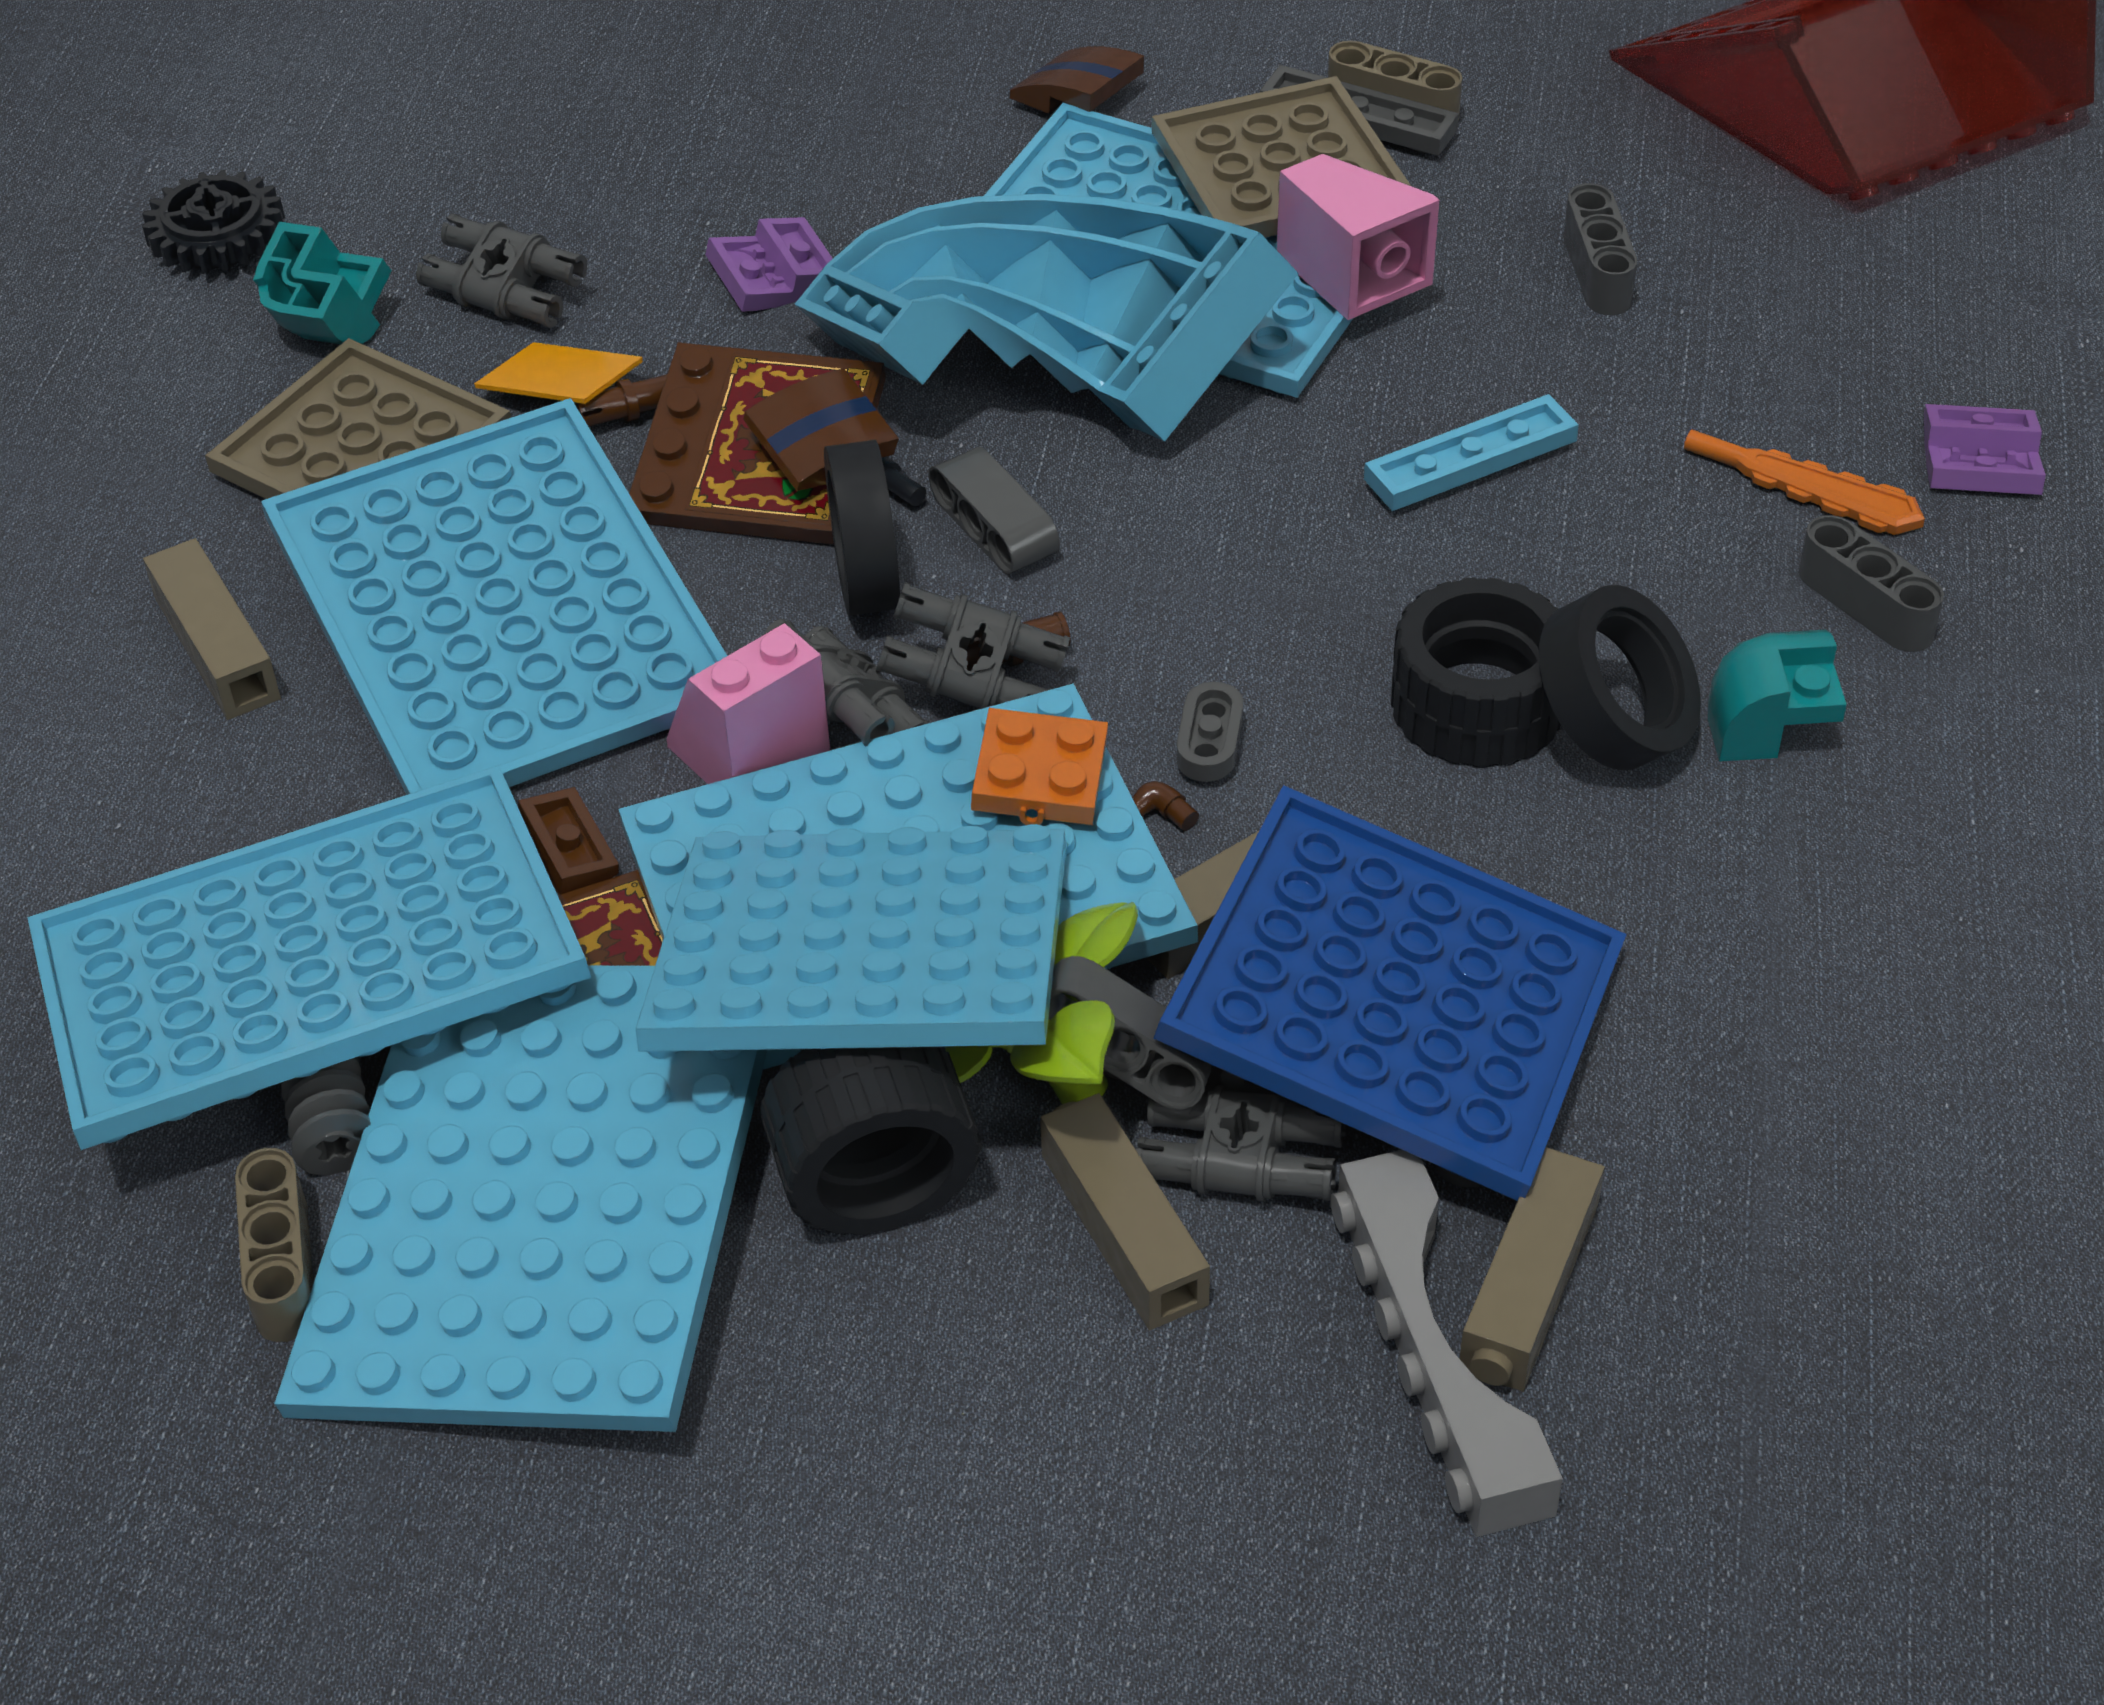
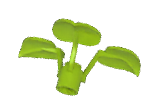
M1120 902L1093 907L1079 912L1058 925L1054 965L1061 959L1070 956H1080L1096 962L1103 968L1121 953L1132 935L1139 912L1135 903L1130 902L1127 904ZM1064 994L1066 997L1078 1001L1075 997ZM1098 1000L1080 1001L1064 1007L1051 1020L1048 1019L1046 1045L945 1046V1049L950 1054L960 1083L976 1074L991 1057L992 1048L999 1047L1011 1054V1063L1018 1073L1036 1080L1048 1081L1062 1104L1078 1102L1098 1093L1103 1096L1107 1090L1108 1080L1103 1073L1105 1054L1114 1031L1115 1016L1109 1005L1105 1002Z

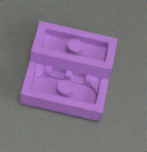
M805 217L759 219L755 236L710 237L705 253L742 312L770 309L796 302L826 264L833 259Z
M1925 404L1924 444L1930 488L2042 495L2046 474L2038 453L2042 431L2035 410Z

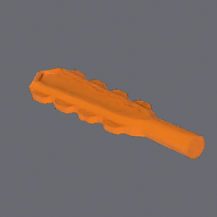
M1693 429L1690 430L1686 437L1684 450L1735 467L1742 474L1750 477L1756 485L1766 489L1778 488L1785 491L1786 496L1802 503H1815L1820 505L1821 510L1838 517H1850L1857 520L1859 526L1874 532H1887L1897 535L1924 526L1925 518L1916 498L1906 495L1903 489L1884 483L1874 485L1866 482L1864 477L1845 471L1841 473L1829 471L1826 465L1806 460L1800 462L1792 459L1790 454L1775 449L1765 451L1759 448H1744Z

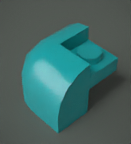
M279 222L257 265L253 281L258 286L260 302L276 322L288 331L309 340L342 344L350 338L363 344L371 339L380 326V323L371 312L392 270L383 258L340 252L322 227Z
M1826 629L1765 633L1739 642L1722 658L1712 678L1708 699V723L1719 762L1778 758L1784 725L1843 722L1847 704L1834 666L1837 644L1832 633Z

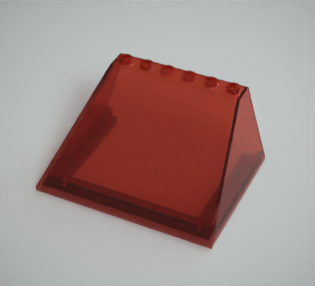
M1750 0L1609 50L1612 61L1825 194L1848 193L1849 200H1858L1879 193L1878 185L1889 181V185H1897L1915 180L1919 177L1918 169L1928 166L1929 170H1935L1954 165L1959 162L1958 154L1967 151L1968 155H1975L1993 150L1998 147L1997 139L2006 136L2007 140H2014L2035 134L2037 132L2036 124L2044 121L2046 125H2054L2075 118L2074 110L2094 103L2096 0Z

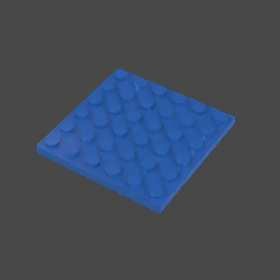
M1283 785L1163 1013L1153 1039L1518 1201L1519 1197H1526L1531 1187L1627 934Z

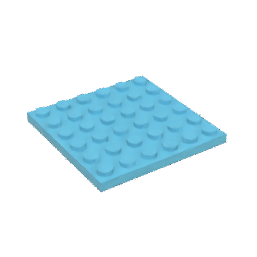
M1030 824L1018 827L1015 830L986 831L978 826H963L949 832H924L919 828L904 827L890 833H862L856 829H838L829 834L800 835L792 830H779L766 836H738L733 832L720 831L705 837H695L635 1028L638 1052L1046 1045L1066 857L1065 829H1048L1042 825Z

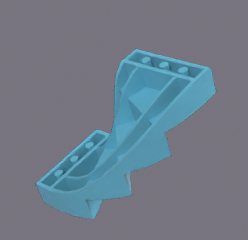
M1056 194L976 196L919 207L864 231L826 264L794 305L836 343L875 362H882L885 367L922 385L958 340L970 329L1011 368L1031 354L1071 393L1090 389L1130 428L1143 431L1162 441H1166L1299 273L1260 232L1199 214L1162 206L1101 197Z

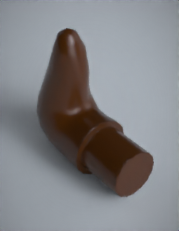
M1151 781L1144 783L1132 797L1142 817L1148 812L1156 810L1165 819L1173 821L1183 831L1191 829L1199 819V813L1186 802L1185 796L1163 782Z

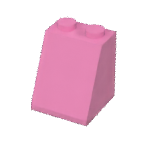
M1321 154L1280 171L1277 251L1291 264L1307 284L1342 316L1350 320L1433 284L1440 200L1428 192Z
M784 623L688 678L666 739L668 748L707 784L830 751L821 654Z

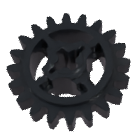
M221 170L217 175L209 176L201 172L198 178L192 180L179 179L180 185L174 189L169 187L162 188L164 199H150L151 210L142 213L145 222L142 228L147 246L151 248L153 257H163L166 267L180 262L181 270L185 273L193 267L201 268L202 274H207L214 268H221L224 272L230 270L231 265L237 263L245 266L249 265V258L254 254L258 256L263 255L266 249L265 244L268 245L278 223L284 222L283 219H285L281 198L276 195L273 185L264 187L263 178L261 177L254 178L248 182L245 172L242 171L235 176H230L226 174L225 170Z

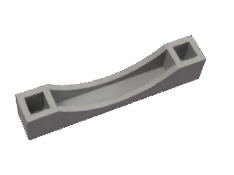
M1399 1150L1340 1164L1338 1193L1331 1194L1330 1197L1333 1218L1340 1233L1348 1231L1354 1243L1352 1248L1353 1264L1359 1282L1362 1286L1371 1285L1377 1298L1374 1309L1380 1333L1386 1341L1394 1339L1400 1356H1398L1397 1365L1404 1391L1409 1397L1417 1395L1424 1411L1421 1414V1426L1428 1449L1432 1454L1441 1452L1448 1471L1445 1473V1483L1453 1509L1456 1513L1466 1512L1476 1537L1556 1517L1563 1478L1537 1419L1505 1402L1475 1378L1451 1350L1433 1317L1424 1287L1423 1265L1435 1238L1439 1197L1422 1159L1404 1150Z

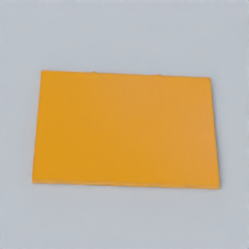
M533 342L475 382L474 385L477 389L561 401L571 398L575 403L586 404L641 364L643 357Z

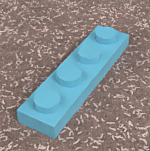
M1547 394L1366 462L1364 480L1391 511H1395L1576 442L1579 424Z

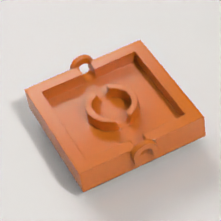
M989 708L972 789L971 810L1019 816L1020 821L1025 825H1040L1043 819L1093 825L1107 742L1108 722ZM1027 810H1036L1038 816L1035 818L1028 817L1026 815Z

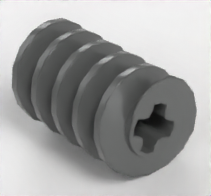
M357 1057L323 1068L311 1076L296 1077L281 1082L284 1113L288 1120V1136L292 1141V1157L296 1164L309 1174L328 1176L351 1170L360 1140H362L363 1130L371 1125L368 1117L369 1104L364 1097L366 1088L361 1079L362 1068Z

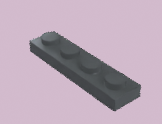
M1279 65L1260 92L1328 77ZM1340 81L1380 141L1412 148L1419 153H1430L1439 156L1458 129L1459 113Z

